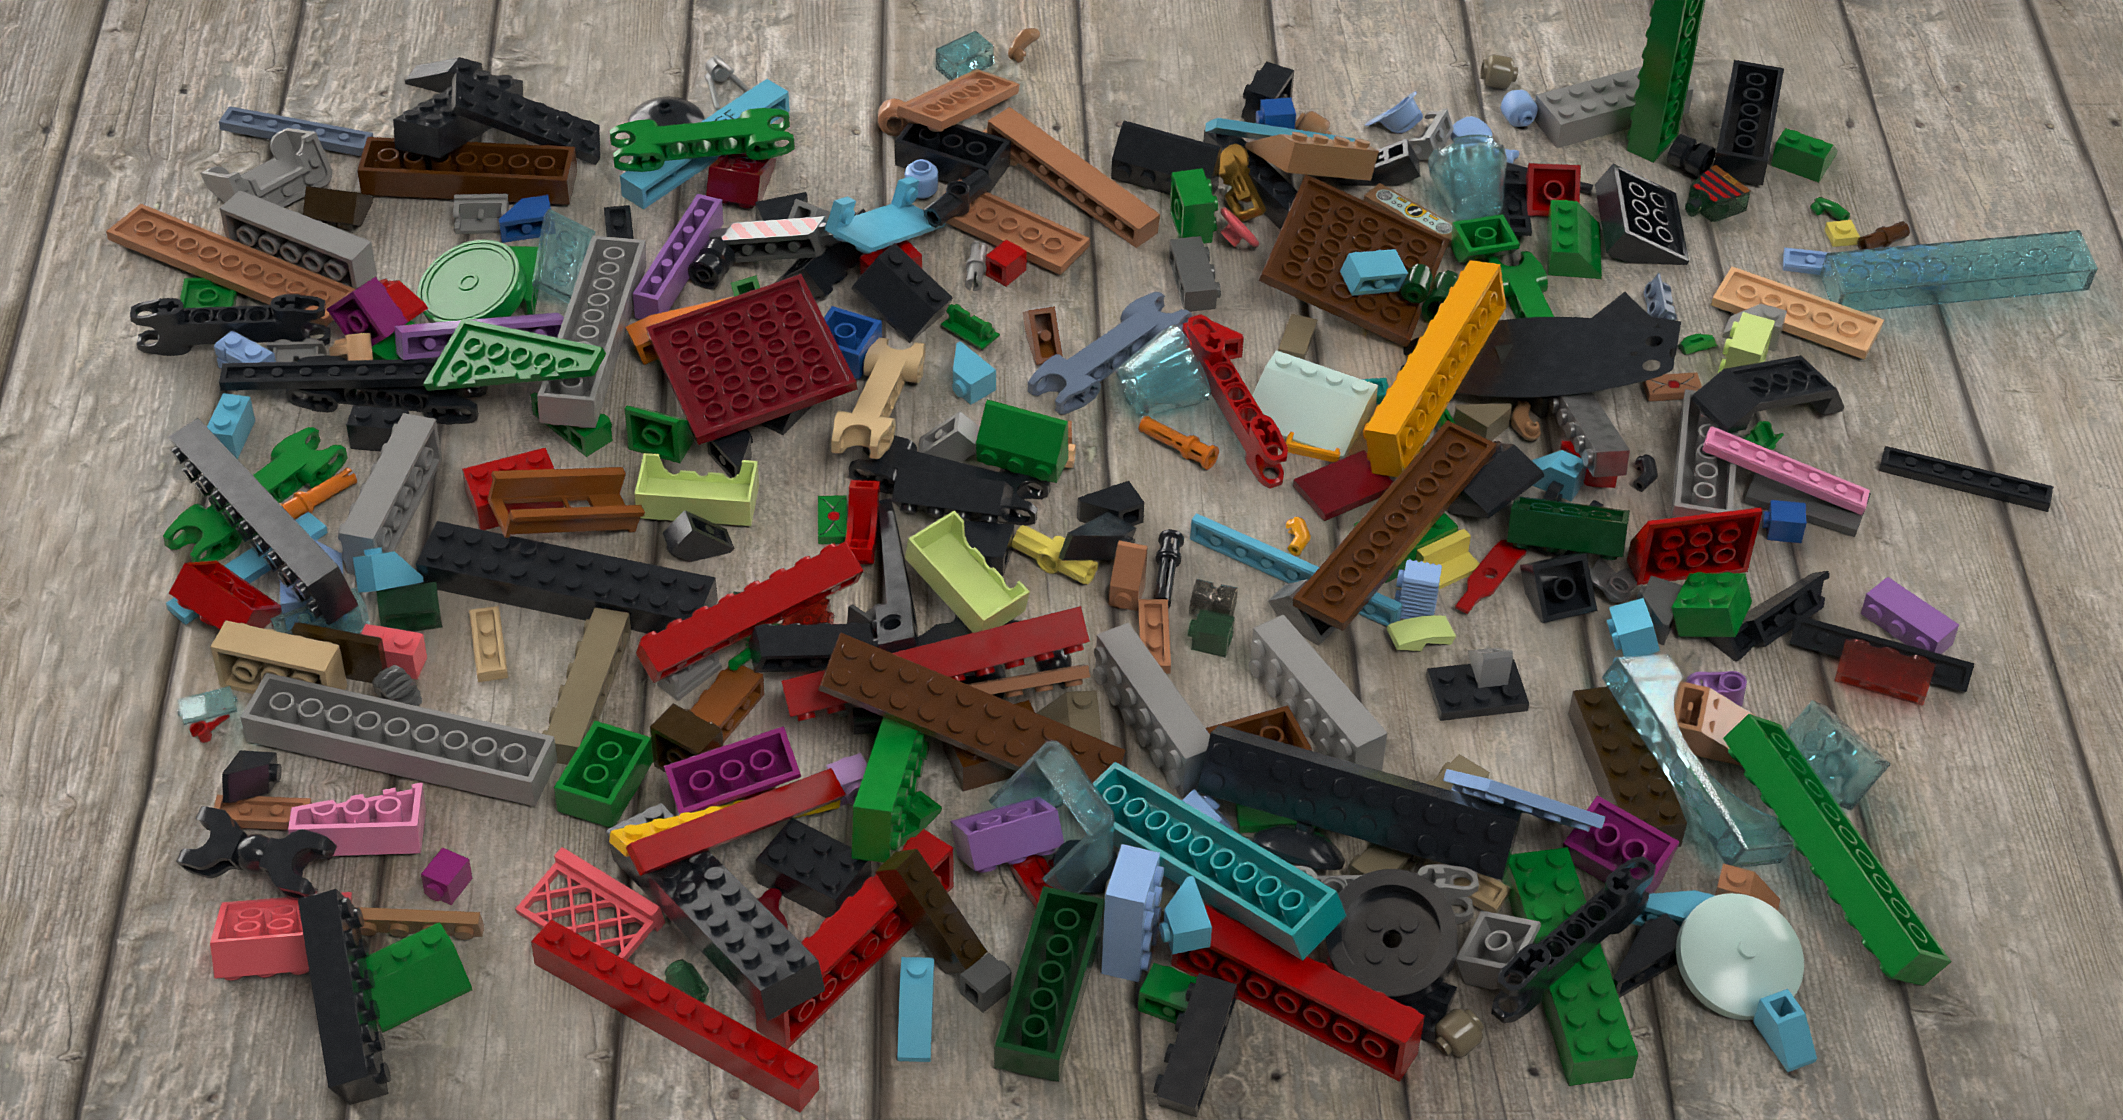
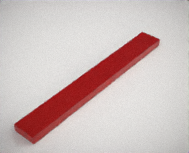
M830 768L631 842L627 845L626 850L639 875L642 876L841 800L846 793L834 771Z

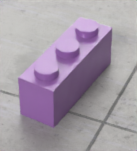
M1889 577L1885 578L1866 594L1860 613L1904 644L1942 654L1953 645L1959 627L1958 623Z

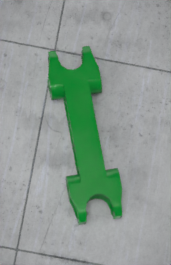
M755 108L745 110L738 119L658 126L655 121L650 119L620 124L609 130L611 145L619 148L613 152L614 167L622 171L646 172L658 170L664 165L665 161L739 153H746L752 160L771 159L782 156L795 149L794 135L785 131L790 127L789 112L782 109ZM775 117H782L784 119L779 124H770L771 120ZM619 133H627L630 135V138L616 139L615 136ZM780 140L789 141V143L783 147H779L774 144L776 141ZM623 156H633L630 162L623 163L619 161Z
M1530 251L1520 252L1521 258L1517 266L1502 264L1496 256L1486 257L1485 262L1500 264L1505 298L1516 319L1554 317L1543 295L1548 289L1546 272L1542 264Z
M308 427L279 442L271 452L272 462L253 476L278 503H282L303 486L307 485L310 488H314L333 477L348 459L347 451L342 445H332L323 450H316L321 442L319 430L314 427ZM311 436L310 441L306 444V439ZM338 454L336 460L333 463L329 464L330 461ZM194 504L183 511L163 535L165 546L170 550H177L188 544H196L190 553L192 562L222 560L239 547L242 538L235 529L237 526L230 527L221 514L222 510L216 512L212 505L205 508L201 504ZM183 530L181 534L173 540L175 534L178 531ZM207 550L206 555L200 559L202 553Z

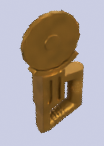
M1233 144L1229 145L1221 153L1219 176L1224 180L1223 184L1232 186L1224 197L1232 213L1243 222L1262 216L1266 212V208L1248 175L1250 168H1247L1249 165L1247 150L1241 145ZM1238 200L1246 203L1252 202L1254 207L1242 210Z

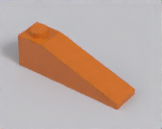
M729 298L649 315L626 326L625 328L643 365L658 359L647 335L646 327Z

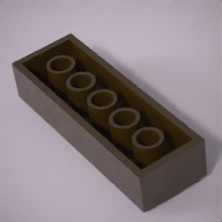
M1632 684L1573 691L1568 716L1599 796L1678 840V847H1681L1687 821Z

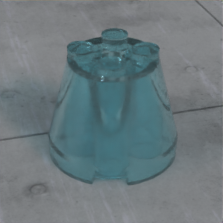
M1466 135L1454 138V143L1443 149L1436 148L1428 159L1430 177L1455 221L1498 215L1503 209L1507 166L1504 145L1492 141V137L1488 135Z
M1175 324L1163 329L1120 367L1115 369L1119 381L1126 386V389L1123 390V395L1129 405L1133 404L1139 418L1198 405L1209 400L1208 396L1211 395L1209 383L1200 361L1197 362L1194 353L1187 347L1190 345L1189 340Z

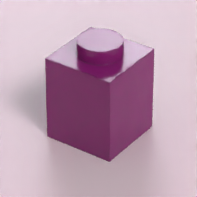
M442 847L421 873L424 894L434 901H442L452 905L473 879L470 860Z

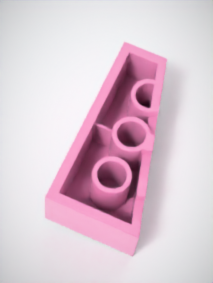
M423 782L411 784L412 789L396 792V788L383 790V795L364 798L363 794L351 796L346 802L337 804L334 800L292 807L288 832L290 834L303 829L328 837L337 845L333 856L421 853L426 816Z

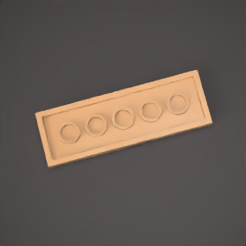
M1735 267L1730 268L1713 296L1711 304L1734 314L1759 304L1786 310L1787 314L1782 331L1864 360L1881 331L1884 319Z

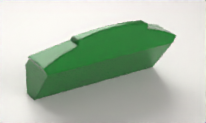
M1700 333L1683 338V341L1677 347L1684 355H1688L1717 345L1713 335Z

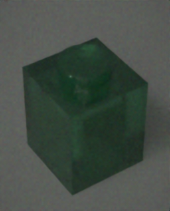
M1200 609L1197 620L1192 619L1189 625L1188 637H1192L1191 650L1226 658L1233 639L1235 617Z

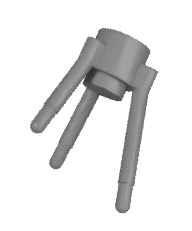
M715 55L706 62L705 69L708 73L704 77L708 82L716 110H719L720 106L714 80L722 82L729 77L745 92L750 90L733 74L734 69L726 64L718 55Z

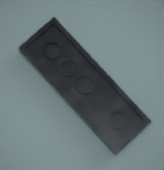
M457 72L452 79L451 113L539 145L575 147L577 159L594 165L600 160V125L590 120L573 116L566 111L554 109L544 103L527 99L520 94H514L495 85L481 82L471 76H465Z

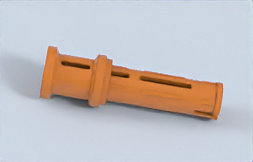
M1145 416L1139 424V432L1145 433L1180 451L1183 458L1187 460L1193 459L1201 463L1204 469H1210L1218 458L1219 448L1215 445L1208 446L1200 442L1197 436L1190 435L1187 437L1149 416Z
M345 468L340 473L307 492L298 491L293 495L292 499L279 504L294 520L307 512L312 514L315 506L346 488L357 483L356 475L354 473L349 475L352 470Z

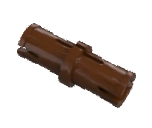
M1904 221L1889 227L1882 226L1871 234L1859 237L1857 244L1859 249L1863 250V253L1882 246L1885 248L1896 240L1908 237L1910 229Z

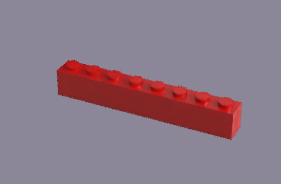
M846 541L837 546L834 543L824 547L820 554L812 558L805 556L788 570H785V568L778 569L769 576V579L761 583L759 580L754 581L737 595H734V593L727 594L718 601V604L710 608L703 606L686 620H682V618L676 619L659 633L652 631L644 635L640 639L636 655L653 683L751 636L755 626L762 624L773 625L857 583L864 570Z

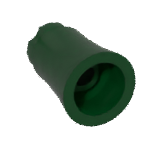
M1454 271L1439 272L1433 280L1431 290L1421 310L1424 319L1428 323L1434 319L1440 304L1444 303L1450 288L1457 282L1458 274Z

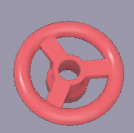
M1225 207L1220 210L1221 215L1229 223L1220 233L1234 247L1240 243L1242 238L1252 247L1256 248L1259 246L1257 238L1230 210Z

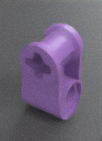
M1700 671L1690 674L1686 679V683L1709 687L1737 705H1743L1747 680L1743 674L1737 671Z

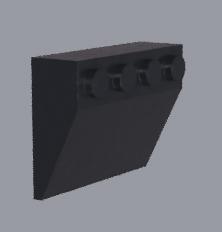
M1613 163L1595 183L1606 253L1615 259L1618 258L1627 263L1687 265L1689 257L1676 192Z

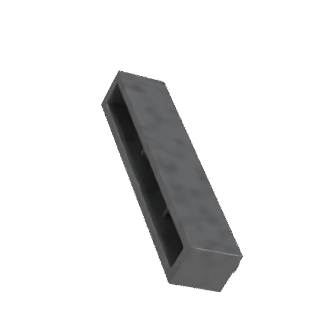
M1593 393L1548 396V405L1551 413H1554L1559 426H1562L1566 432L1567 439L1571 440L1576 453H1579L1584 466L1589 469L1592 476L1627 475L1630 449Z

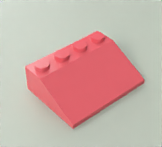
M342 892L341 894L346 898L348 897L352 903V892ZM282 897L221 903L210 941L215 979L238 980L243 976L252 975L267 978L277 973L291 972L294 975H301L309 972L298 900Z

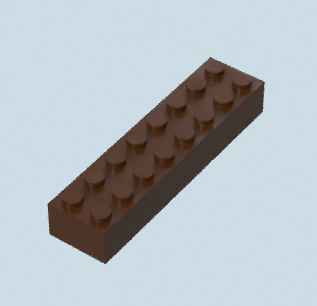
M367 137L357 169L361 194L454 200V195L508 194L509 202H518L523 198L548 195L550 204L570 205L578 172L575 147L467 142L445 156L436 158L395 149L394 138Z

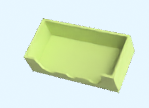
M644 453L634 493L635 505H642L645 511L644 517L640 518L674 521L686 510L714 524L751 526L759 489L758 461L742 460L740 473L734 478L726 477L724 473L708 472L707 475L700 476L696 471L680 470L679 473L672 474L664 468L659 454Z
M955 511L908 538L905 559L972 633L1003 626L1025 612L1030 591L1020 581L1017 582L1014 588H1009L999 572L994 567L990 568L987 565L985 557L975 547H970L965 537L964 520Z

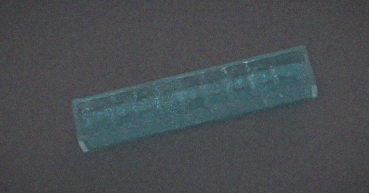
M2072 230L1832 252L1826 254L1820 277L1830 301L1863 312L2089 290L2098 268L2081 231Z

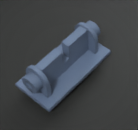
M1658 273L1651 282L1647 283L1644 289L1647 313L1652 317L1676 321L1677 315L1674 306H1672L1671 287L1667 283L1662 282L1661 274Z

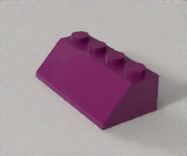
M784 726L664 766L679 815L685 812L692 813L705 810L708 807L718 806L801 778V773Z

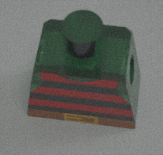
M1714 165L1691 184L1685 210L1691 217L1701 214L1710 222H1717L1747 211L1751 190L1717 165Z

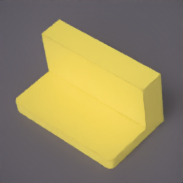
M1465 529L1417 550L1416 560L1418 562L1422 561L1423 563L1428 562L1429 564L1434 563L1435 565L1440 564L1442 566L1439 589L1470 576L1480 564L1468 552L1471 535Z

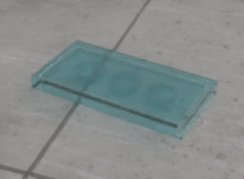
M548 209L544 214L532 286L569 303L591 238L595 236L596 231Z

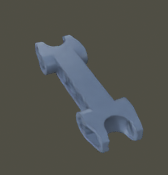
M1152 292L1140 297L1123 310L1119 325L1069 359L1056 354L1046 360L1029 379L1028 392L1036 396L1047 392H1058V397L1055 400V411L1059 414H1068L1080 409L1096 398L1101 388L1100 381L1153 345L1161 350H1166L1175 344L1182 336L1183 323L1188 322V318L1192 317V313L1183 309L1174 313L1161 312L1165 306V295L1161 292Z

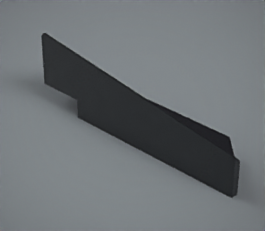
M1829 571L1812 573L1749 610L1736 637H1706V639L1733 661L1741 660L1756 644L1758 648L1768 646L1794 628L1797 615L1809 618L1824 608L1825 597L1821 596L1824 580L1830 577Z

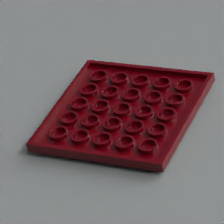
M802 274L646 327L647 335L698 445L858 390L857 382Z

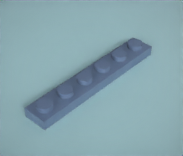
M231 106L228 107L219 120L220 130L272 139L275 134L286 128L316 132L323 149L362 156L367 137H374L371 132Z

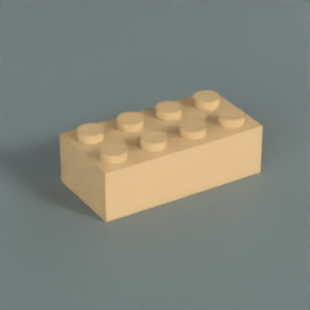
M225 621L210 646L219 684L223 688L254 694L266 673L345 690L347 687L340 647L331 642L309 639L300 635H290L272 629L249 626L244 623Z

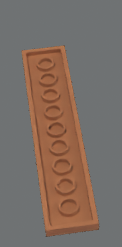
M139 204L106 231L108 240L268 305H271L270 303L273 298L284 294H299L321 298L326 303L325 316L311 321L316 324L328 326L334 319L327 311V308L355 290V288L143 204ZM310 306V307L306 308L305 310H316V309H318L319 307H318V306Z

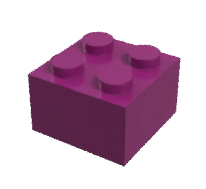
M376 276L327 308V311L344 335L371 333L372 346L395 332V326L408 323L401 309L396 306L387 293L385 286L379 282Z

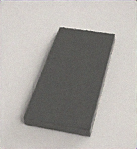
M1758 473L1754 475L1744 502L1765 510L1769 509L1771 500L1805 503L1807 523L1853 537L1856 536L1864 513L1859 515Z

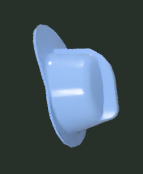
M1417 91L1409 94L1393 108L1367 122L1365 126L1379 121L1391 132L1404 133L1413 128L1423 118V114L1413 98Z

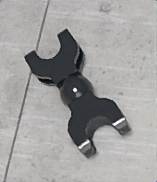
M201 806L195 819L200 820L201 824L210 831V837L203 846L197 849L183 848L176 862L190 873L211 879L219 877L232 869L244 870L251 874L265 873L288 898L298 900L315 895L318 892V889L314 888L308 879L302 877L305 867L316 859L330 860L336 851L337 845L324 835L303 829L294 831L281 839L268 838L262 834H251L248 836L225 810Z

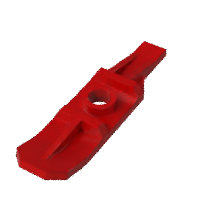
M1500 540L1468 578L1467 591L1455 605V608L1468 614L1482 598L1493 595L1515 565L1526 555V549L1514 547L1513 543L1507 542V540ZM1487 575H1490V576H1493L1494 578H1487L1486 576H1487Z

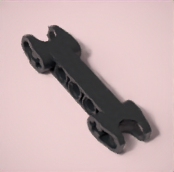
M284 294L273 298L270 303L271 305L184 308L183 302L177 298H159L131 306L130 310L131 322L139 326L153 328L138 334L136 343L138 350L149 354L163 356L184 355L191 351L193 345L216 344L217 341L230 331H235L255 343L275 342L281 339L291 342H303L304 339L311 338L310 336L318 334L324 335L317 340L323 341L325 346L331 342L330 328L325 325L308 322L325 316V300L313 296ZM310 306H318V307H319V308L316 309V310H305L306 308H308V307H310ZM143 311H149L152 313L149 315L138 316V314ZM148 340H158L153 344H145Z
M323 355L303 357L298 362L348 360L339 356ZM425 386L286 389V396L288 402L293 405L316 412H334L339 404L403 409L423 412L424 417L436 419L437 424L452 425L472 423L478 419V405L466 398L485 395L488 386L427 391ZM294 392L307 394L309 396L307 398H300L296 396ZM458 409H467L471 414H463Z
M894 435L890 448L881 458H874L872 460L857 459L851 461L849 465V477L851 479L880 481V492L885 494H893L898 468L1005 481L1014 489L1008 522L997 521L1003 524L1024 526L1035 524L1038 519V508L1025 499L1039 500L1047 498L1050 493V481L1039 480L1035 477L1014 473L1002 468L997 472L917 452V446L914 442ZM863 446V452L870 456V449ZM856 469H861L870 473V475H862ZM1036 483L1040 485L1043 490L1036 489L1034 487L1029 486L1028 484ZM1018 510L1026 511L1030 516H1023Z
M1643 856L1628 860L1609 874L1604 888L1538 944H1529L1521 949L1499 972L1496 987L1500 988L1501 991L1494 998L1491 1014L1502 1023H1511L1519 1020L1542 1001L1543 993L1606 937L1610 934H1619L1632 924L1647 906L1649 892L1644 890L1654 879L1656 865ZM1640 867L1645 869L1648 874L1639 880L1631 876L1630 870ZM1510 975L1508 982H1506L1504 978ZM1510 999L1517 1004L1518 1008L1516 1011L1509 1013L1501 1010L1499 1005L1505 1000Z

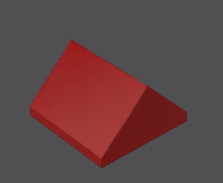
M1528 163L1525 191L1528 216H1548L1551 200L1577 201L1580 204L1581 165Z

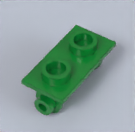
M950 304L946 313L949 314V318L941 323L942 327L981 350L1000 336L990 322H985L975 315L970 317V312L961 308L959 304Z
M1759 421L1743 439L1773 450L1784 434H1774L1769 421Z

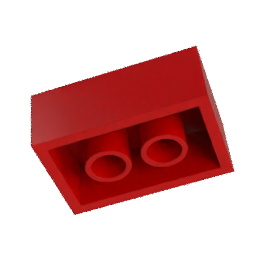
M546 447L462 469L465 492L481 530L499 527L498 521L488 502V495L493 481L492 471L554 469ZM562 501L504 503L508 514L510 510L564 508Z

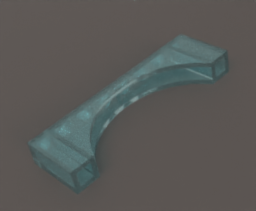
M1670 655L1617 657L1602 676V679L1723 862L1739 868L1781 863L1794 848L1793 842L1795 840L1790 833L1784 831L1779 826L1776 817L1748 805L1722 786L1698 761L1684 740L1676 721L1673 704L1676 687L1684 676Z

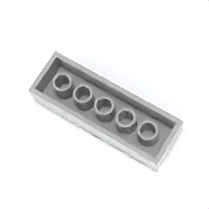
M1641 67L1537 94L1535 102L1538 107V113L1534 121L1556 148L1630 129L1632 125L1630 115L1636 103L1634 94L1639 87L1638 73ZM1690 84L1683 114L1689 113L1694 91Z
M240 190L219 208L226 238L355 289L375 276L377 277L372 243L365 238L358 237L342 229L335 228Z
M1685 389L1680 411L1670 518L1733 511L1736 464L1702 451L1710 426L1719 428L1691 400L1692 395L1696 392L1694 390ZM1739 431L1731 432L1730 434L1738 437Z
M403 413L398 424H394L388 443H384L382 446L379 460L372 465L367 482L362 484L356 503H352L346 522L342 523L338 530V539L341 541L343 548L342 560L345 561L348 574L355 575L353 557L364 556L365 549L382 547L383 553L396 551L442 461L436 419Z
M1281 615L1254 627L1249 669L1252 675L1260 679L1271 697L1276 698L1282 706H1289L1305 737H1309L1313 741L1319 753L1382 771L1387 732L1284 615Z
M1129 622L1097 634L1096 648H1094L1096 662L1093 669L1098 685H1103L1112 705H1117L1120 709L1126 725L1132 726L1142 747L1146 746L1149 750L1157 768L1161 767L1166 775L1169 786L1172 789H1176L1182 799L1193 789L1197 791L1210 734Z

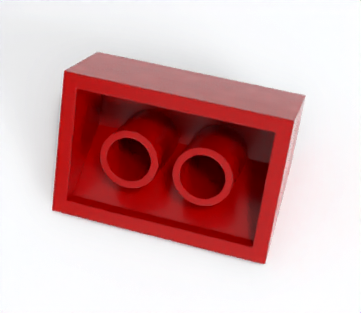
M218 561L184 563L169 591V594L177 599V603L181 607L195 611L200 615L201 621L208 625L216 626L220 630L225 621L244 623L264 629L282 612L280 604Z

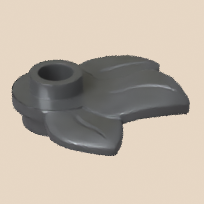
M1602 558L1596 561L1593 569L1589 568L1592 584L1603 590L1606 597L1612 602H1626L1631 595L1630 591L1634 590L1637 586V581L1631 568L1622 569L1616 573Z

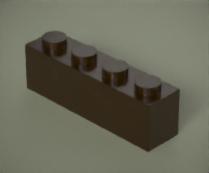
M918 849L896 851L875 871L945 974L963 973L988 952Z

